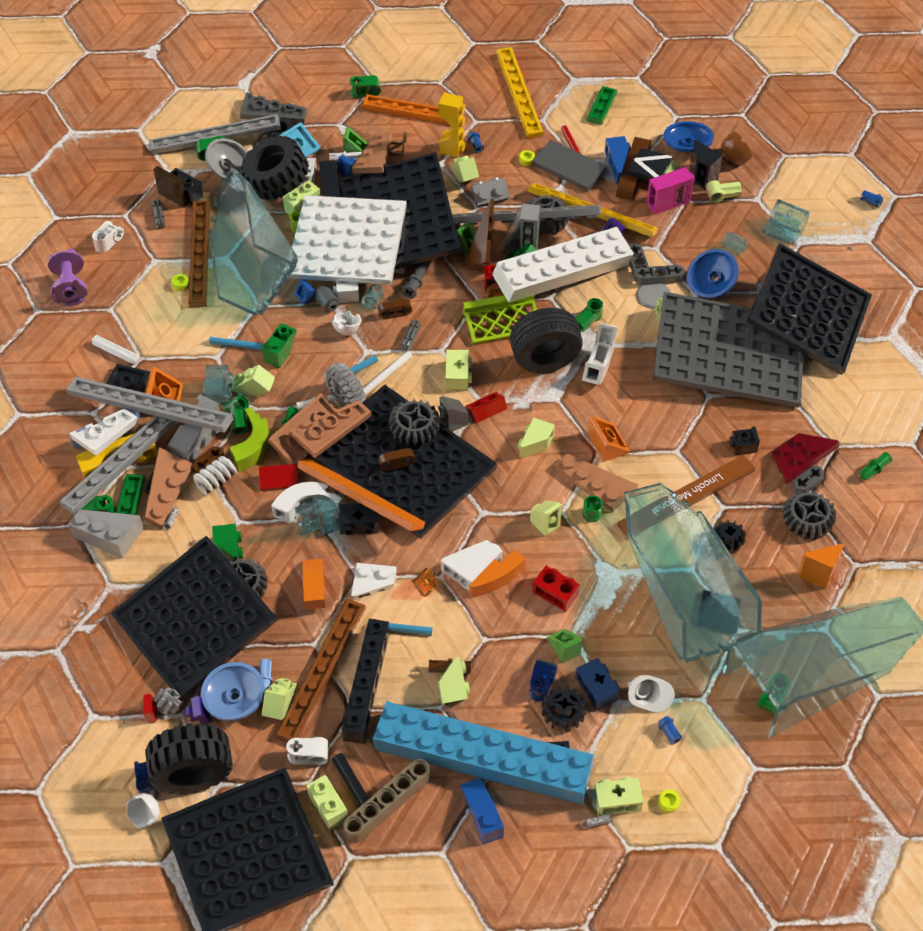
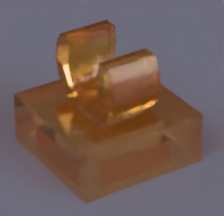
M425 568L411 581L423 597H427L439 585L432 570Z

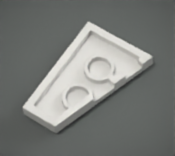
M124 408L104 417L103 421L93 425L91 423L85 426L86 429L80 432L75 430L69 434L71 439L97 456L139 421L137 416Z

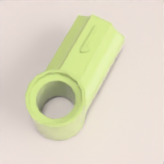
M710 181L705 187L711 203H719L724 198L741 196L742 193L740 182L720 184L719 181Z

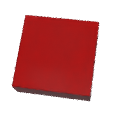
M151 693L143 694V715L149 723L156 722L157 709L155 707L157 702L153 701L154 697Z

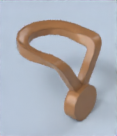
M403 131V140L392 139L391 143L402 144V151L388 149L389 155L402 156L404 154L407 131Z

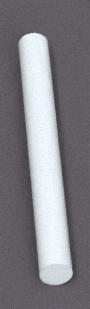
M407 351L363 388L365 396L412 357V353Z

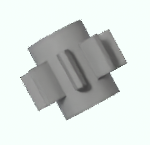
M161 688L153 701L157 702L155 705L156 709L162 714L175 713L181 704V701L178 700L180 697L179 693L172 688H166L165 691Z

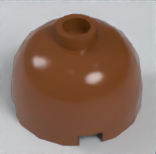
M735 131L723 139L721 155H723L722 159L726 163L729 161L732 165L737 166L749 161L752 153L746 142L743 143L740 140L742 137Z

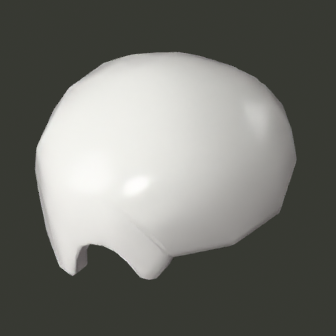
M350 311L337 313L332 320L334 329L346 336L356 333L361 323L360 315L353 316Z
M141 793L127 802L126 811L128 818L138 829L146 828L159 819L160 808L157 800L152 795Z

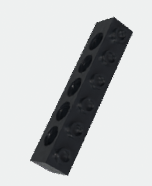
M370 618L368 620L342 726L343 741L365 743L390 636L389 621Z

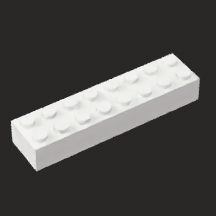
M614 227L499 261L492 275L510 303L626 267L634 253L619 229Z

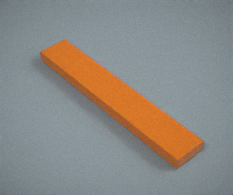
M366 94L362 103V109L448 124L447 121L439 117V107L368 94Z

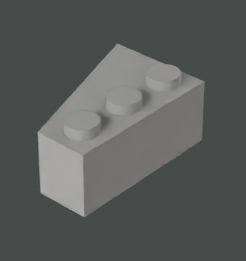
M522 204L504 238L502 253L508 254L530 244L537 250L540 205Z
M199 394L197 406L220 411L217 402ZM185 423L184 426H179L169 442V450L171 453L192 463L193 460L199 457L204 447L210 444L211 439L219 431Z
M80 509L68 524L74 538L120 558H124L144 529L139 515Z

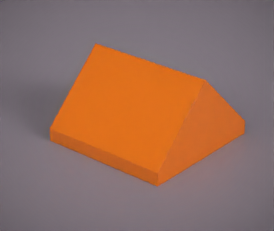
M152 367L146 394L180 401L184 384L158 368Z
M594 416L589 417L587 435L603 462L630 452L614 423Z
M843 544L805 552L798 576L826 589L837 567L844 547Z

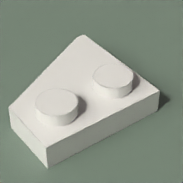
M357 563L351 599L357 600L358 596L367 593L373 595L381 590L394 588L397 567Z

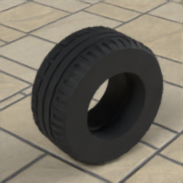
M552 307L538 309L524 315L513 326L509 338L517 364L521 368L533 373L553 372L567 366L575 360L583 346V339L575 317L564 309Z

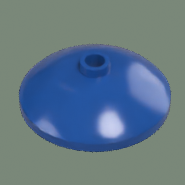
M693 121L674 123L668 126L664 132L666 144L672 149L684 153H692L694 140L707 147L714 140L713 131L708 126Z
M710 249L699 254L688 268L687 283L694 294L705 299H714L725 295L733 288L738 279V263L731 253L722 249Z

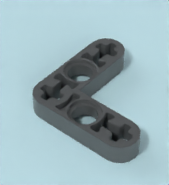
M639 244L629 245L634 253L629 266L636 283L647 285L680 282L683 280L685 269L682 266L665 265L649 267L643 248ZM638 262V263H641L642 265L639 266V265H635L634 263ZM656 273H661L664 276H657Z

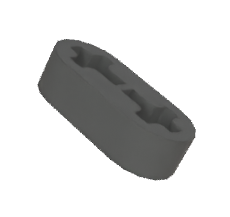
M812 466L794 479L792 485L794 493L797 494L800 490L805 493L807 489L810 492L817 487L823 480L824 470L819 466Z

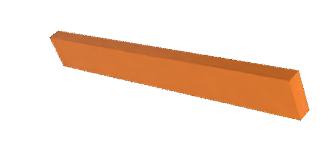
M312 459L298 461L297 467L300 470L407 530L415 531L424 528L425 522L318 462Z

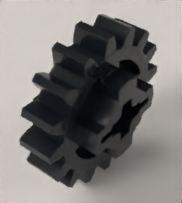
M557 686L556 692L550 689L549 695H544V701L541 703V715L546 716V723L552 722L551 728H555L557 725L560 731L563 730V727H567L568 731H571L572 725L578 728L579 721L584 722V715H587V708H585L587 701L583 700L582 693L576 694V688L569 691V686H566L565 690Z

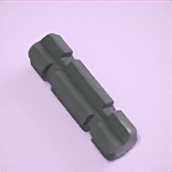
M153 201L152 207L156 227L159 229L164 228L165 221L161 201Z
M412 320L410 322V327H408L401 343L403 350L409 351L411 349V344H413L418 333L417 331L420 328L419 321Z

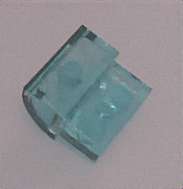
M778 199L770 212V217L762 233L794 246L798 237L802 235L810 211Z
M320 494L311 495V503H304L294 507L300 535L319 530L322 536L339 530L338 509L330 497Z

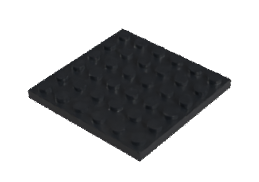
M779 243L746 322L842 375L847 368L872 294Z
M207 535L111 613L168 687L179 693L180 701L200 686L215 668L226 664L279 620Z
M286 767L161 817L202 931H228L334 885Z

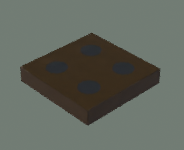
M156 166L153 171L158 193L184 208L187 205L183 180Z

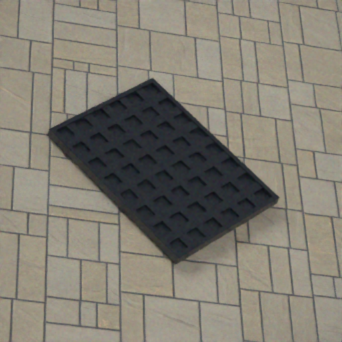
M437 152L384 166L383 173H359L340 179L343 198L406 201L407 207L394 270L461 252Z

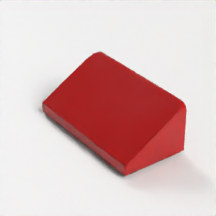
M494 392L464 406L473 421L478 423L506 410L507 404L504 396Z
M297 464L259 467L260 491L284 489L299 484Z

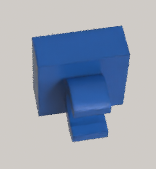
M345 155L339 156L337 171L344 177L353 175L352 166L357 160L353 157L347 158Z
M306 279L300 280L294 295L302 305H308L311 299H315V290Z

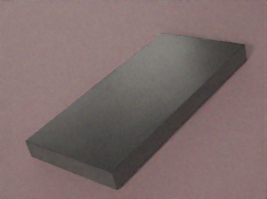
M551 139L532 160V165L588 192L606 171V165Z

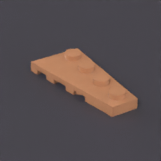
M379 131L375 133L352 166L353 174L384 172L385 158L388 157V149L392 141L391 132Z
M358 400L337 409L335 413L330 415L327 413L321 416V419L314 422H306L300 428H292L289 430V434L316 458L371 417V411Z
M160 447L157 452L144 520L162 528L193 467V463Z
M566 454L554 466L557 472L588 495L599 497L603 502V506L612 512L638 489V484L570 454Z

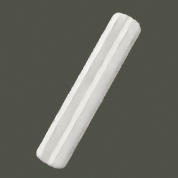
M98 335L92 338L94 346L131 364H136L139 361L138 354Z

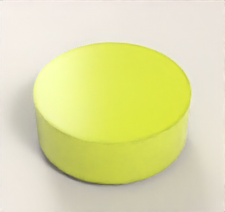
M529 150L522 151L519 154V163L523 166H531L535 153Z
M184 274L175 275L171 279L173 289L176 291L186 290L189 287V278Z
M670 789L662 791L658 799L660 809L666 813L677 811L681 802L679 794Z

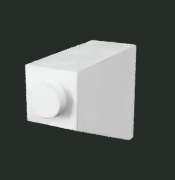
M485 540L444 557L441 560V571L469 590V585L494 559L502 562V550L497 544H492Z

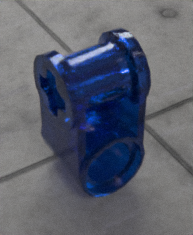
M536 660L530 679L529 695L532 700L537 702L544 701V695H548L555 679L557 664Z
M134 761L138 793H146L157 799L159 789L154 788L148 780L146 762L139 763V761ZM151 787V789L144 791L145 788Z

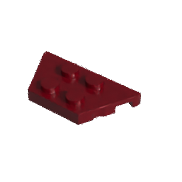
M798 433L772 452V459L777 464L779 472L782 473L784 482L789 484L839 447V441Z

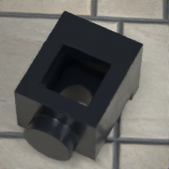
M752 426L751 429L732 431V436L729 437L730 448H733L735 455L757 453L760 440L756 426Z

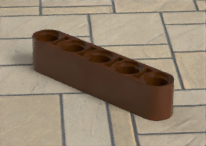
M634 137L618 183L616 197L633 200L640 178L628 175V170L640 148L650 150V139Z

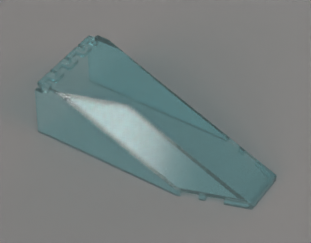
M231 168L214 193L213 208L217 209V214L211 217V221L215 222V229L211 228L209 231L217 298L252 315L257 313L263 315L269 303L278 294V290L283 287L288 276L297 267L298 258L249 181L236 169Z
M662 483L624 492L627 536L679 660L684 659L688 663L700 659V654L703 658L719 654L720 648L723 652L739 648V643L742 646L757 643L756 638L761 637L762 600L701 511L696 513L689 508V502L684 501L682 503L676 498V493ZM703 591H710L711 595L707 594L706 600L703 601Z
M902 596L838 607L749 633L737 639L736 644L728 648L722 672L727 674L744 665L753 678L760 675L755 681L766 695L772 692L768 699L777 709L768 734L770 737H773L889 674L911 646L923 635V621Z

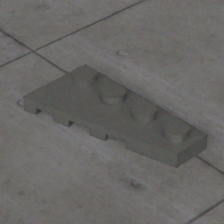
M246 92L240 111L241 119L250 120L278 114L279 119L285 117V120L289 118L293 123H305L307 108L290 103L281 104L279 100L273 99V101L266 100L264 96L258 95V97H255L251 93Z

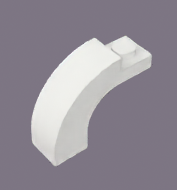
M599 323L590 359L585 364L582 381L597 385L602 383L611 361L618 327Z
M304 482L284 490L275 499L271 507L274 517L291 523L296 514L305 507L319 506L339 514V504L343 503L341 497L329 492V485L319 482Z

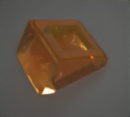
M497 282L486 288V298L504 295Z

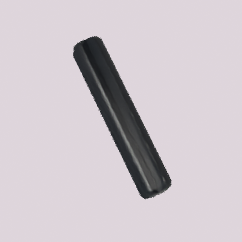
M335 754L332 761L357 805L360 807L369 800V797L344 754Z

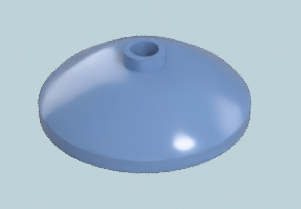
M242 662L223 664L209 673L204 680L201 689L202 703L207 712L219 720H241L251 715L260 706L265 693L264 681L260 673L249 664ZM239 696L238 699L233 700V697Z

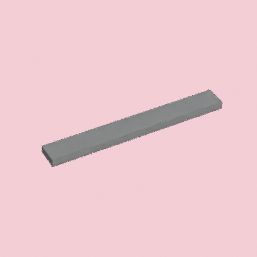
M275 114L150 139V152L152 155L195 147L199 139L216 136L235 139L280 130L279 116Z
M158 416L152 418L59 501L60 505L75 515L79 509L81 510L178 421Z

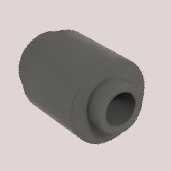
M321 286L315 291V299L324 311L331 312L337 309L339 300L330 288Z

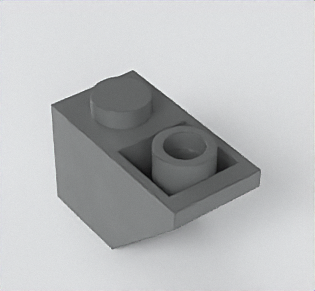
M445 396L439 397L440 406H438L442 425L452 432L469 425V413L460 400Z

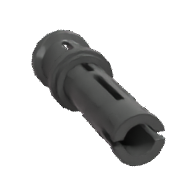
M433 260L418 264L414 273L408 277L407 284L402 288L404 296L407 298L416 297L417 289L422 286V279Z

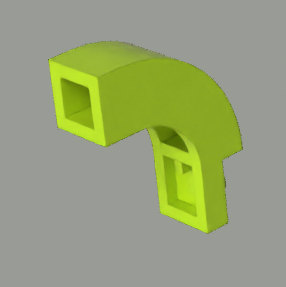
M252 407L245 409L247 421L252 430L251 436L246 441L230 447L231 456L238 472L249 469L261 461L270 445L267 441L270 438L267 419H261L259 413H255Z

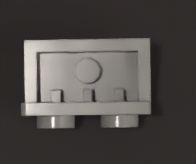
M499 177L490 179V182L483 183V181H479L473 184L474 186L471 187L470 192L474 195L477 207L489 204L490 199L498 202L510 198L505 178L499 179Z

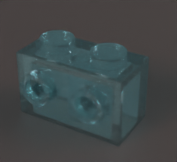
M206 365L202 395L217 402L219 406H224L228 402V398H231V387L229 385L233 383V373L229 372L228 365Z

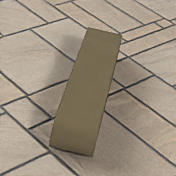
M421 759L413 761L353 812L343 824L346 839L351 843L360 842L423 788L430 779L428 763ZM417 771H423V772H425V773L422 774V775H416V774H415V772H417ZM403 784L409 786L406 789L399 788V786ZM386 798L392 799L390 803L382 802ZM370 812L376 814L374 817L371 818L366 817V814ZM352 827L360 828L356 832L349 831V829Z

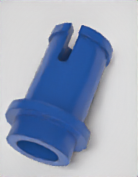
M474 131L470 132L467 136L468 142L471 143L476 153L482 152L484 146L479 139L480 135Z
M866 190L862 192L861 196L863 197H860L861 201L871 203L874 207H880L884 199L881 194L877 195Z
M665 716L658 721V727L660 730H663L670 744L674 745L681 741L683 737L673 724L674 719Z

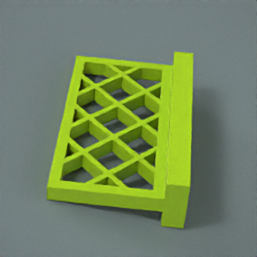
M504 295L463 303V315L466 318L472 344L477 345L509 339L512 331L509 327L512 323L516 324V317L519 314L522 316L527 314L522 311L523 307L531 306L533 311L537 310L534 295L510 303ZM511 309L516 312L513 318L504 314L506 310ZM489 313L499 315L495 321L487 317ZM478 316L481 320L476 324L471 321L470 317ZM501 317L510 321L506 327L498 323ZM484 320L492 324L489 330L481 327ZM495 326L503 330V332L499 335H496L491 331L494 329ZM477 330L485 333V336L476 339L475 333Z

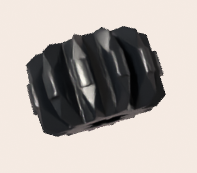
M728 519L725 523L720 521L713 529L712 541L715 542L716 548L722 547V552L726 549L731 554L733 549L739 551L741 546L745 544L746 531L743 530V525H736V520L733 523H730Z

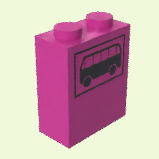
M684 167L650 179L647 205L656 215L690 203L693 193V182L695 181L693 174Z

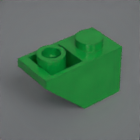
M280 323L262 347L264 362L278 368L282 366L290 354L297 332L295 328Z
M236 523L212 526L213 544L228 561L230 559L232 562L236 561V558L243 559V549L239 547V543L242 542V533L237 531Z

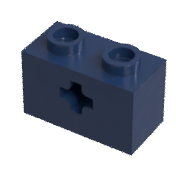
M598 658L576 668L575 679L596 711L618 701L620 687L617 681L612 680L607 666L604 663L602 664Z

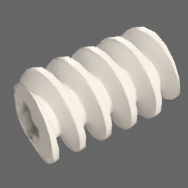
M220 456L218 461L214 460L212 465H207L206 470L201 469L200 474H194L193 478L197 488L207 496L206 489L213 492L212 485L218 488V481L223 484L226 482L224 476L231 479L230 472L235 475L238 472L229 459Z

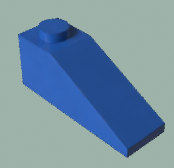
M625 136L605 138L604 152L616 185L619 183L628 152L631 149L630 143L627 142Z
M481 778L461 784L460 788L482 844L504 838L503 823Z

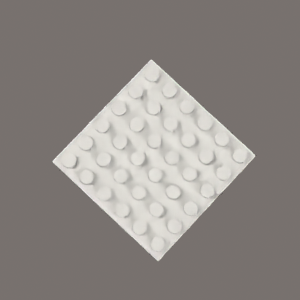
M305 195L286 277L289 279L392 285L407 207L406 201Z

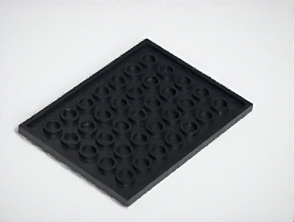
M383 385L362 403L371 411V417L316 458L308 451L307 454L319 464L424 521L423 529L410 531L421 539L497 469L498 463L441 423L435 438L431 437L430 442L425 440L423 445L418 442L416 446L411 442L407 445L406 441L400 443L399 438H395L394 434L390 431L389 420L394 406L398 407L400 402L405 404L406 399L387 385ZM407 448L413 450L416 461L411 466L384 471L380 468L378 462L380 455Z

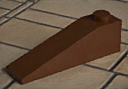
M490 199L470 246L469 254H466L465 264H468L469 270L483 271V266L490 265L494 199Z

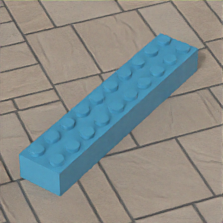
M386 701L373 737L374 748L380 752L414 761L421 759L433 766L581 805L584 802L594 765V754Z

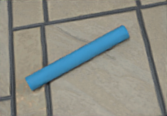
M211 336L209 338V344L262 351L264 346L263 343Z
M373 355L349 369L355 374L378 362V358L376 355Z
M389 623L390 631L432 635L433 627Z

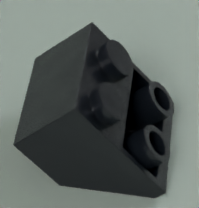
M697 140L693 141L690 171L695 179L693 183L706 190L707 183L718 181L723 155Z

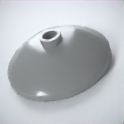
M227 138L212 141L205 152L206 163L210 170L216 176L228 182L239 183L245 181L241 175V165L243 164L244 157L247 156L248 151L238 142Z

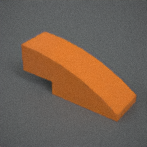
M513 550L502 562L494 559L469 585V596L472 598L481 596L508 584L526 569V558Z
M322 558L303 560L305 610L326 608Z

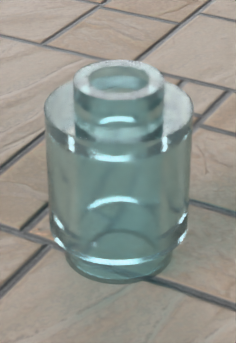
M726 232L721 241L724 248L738 255L745 253L749 245L746 238L734 232Z
M378 284L368 287L361 299L366 309H377L384 297L383 287Z

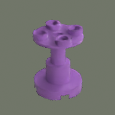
M73 249L51 254L48 258V268L53 274L59 276V279L51 286L53 301L59 305L60 302L65 303V306H75L82 303L84 297L88 294L87 285L83 280L78 279L76 274L83 269V258Z

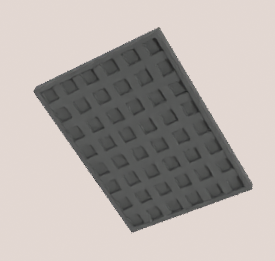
M669 292L663 293L653 380L799 408L802 394L803 354L748 324L746 321L752 308Z

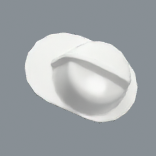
M640 675L627 684L629 687V700L636 707L659 713L667 710L674 702V689L665 680L650 675Z

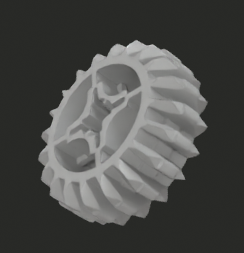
M338 362L328 367L324 374L326 386L329 388L333 398L341 406L344 407L358 400L361 403L365 402L366 397L363 387L357 376L348 366Z

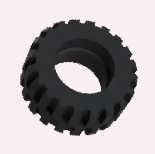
M286 136L268 137L267 140L260 141L261 143L258 145L255 144L253 149L247 152V156L244 157L243 164L241 165L243 179L253 194L264 200L283 198V196L298 188L301 182H304L309 166L307 158L294 139Z
M198 723L197 725L186 724V726H175L173 729H166L161 734L155 735L145 749L148 780L154 788L159 789L161 792L186 794L187 792L195 793L199 790H207L211 786H217L221 781L227 779L232 771L233 763L229 737L222 729L216 728L214 725L209 724L207 726L203 723Z

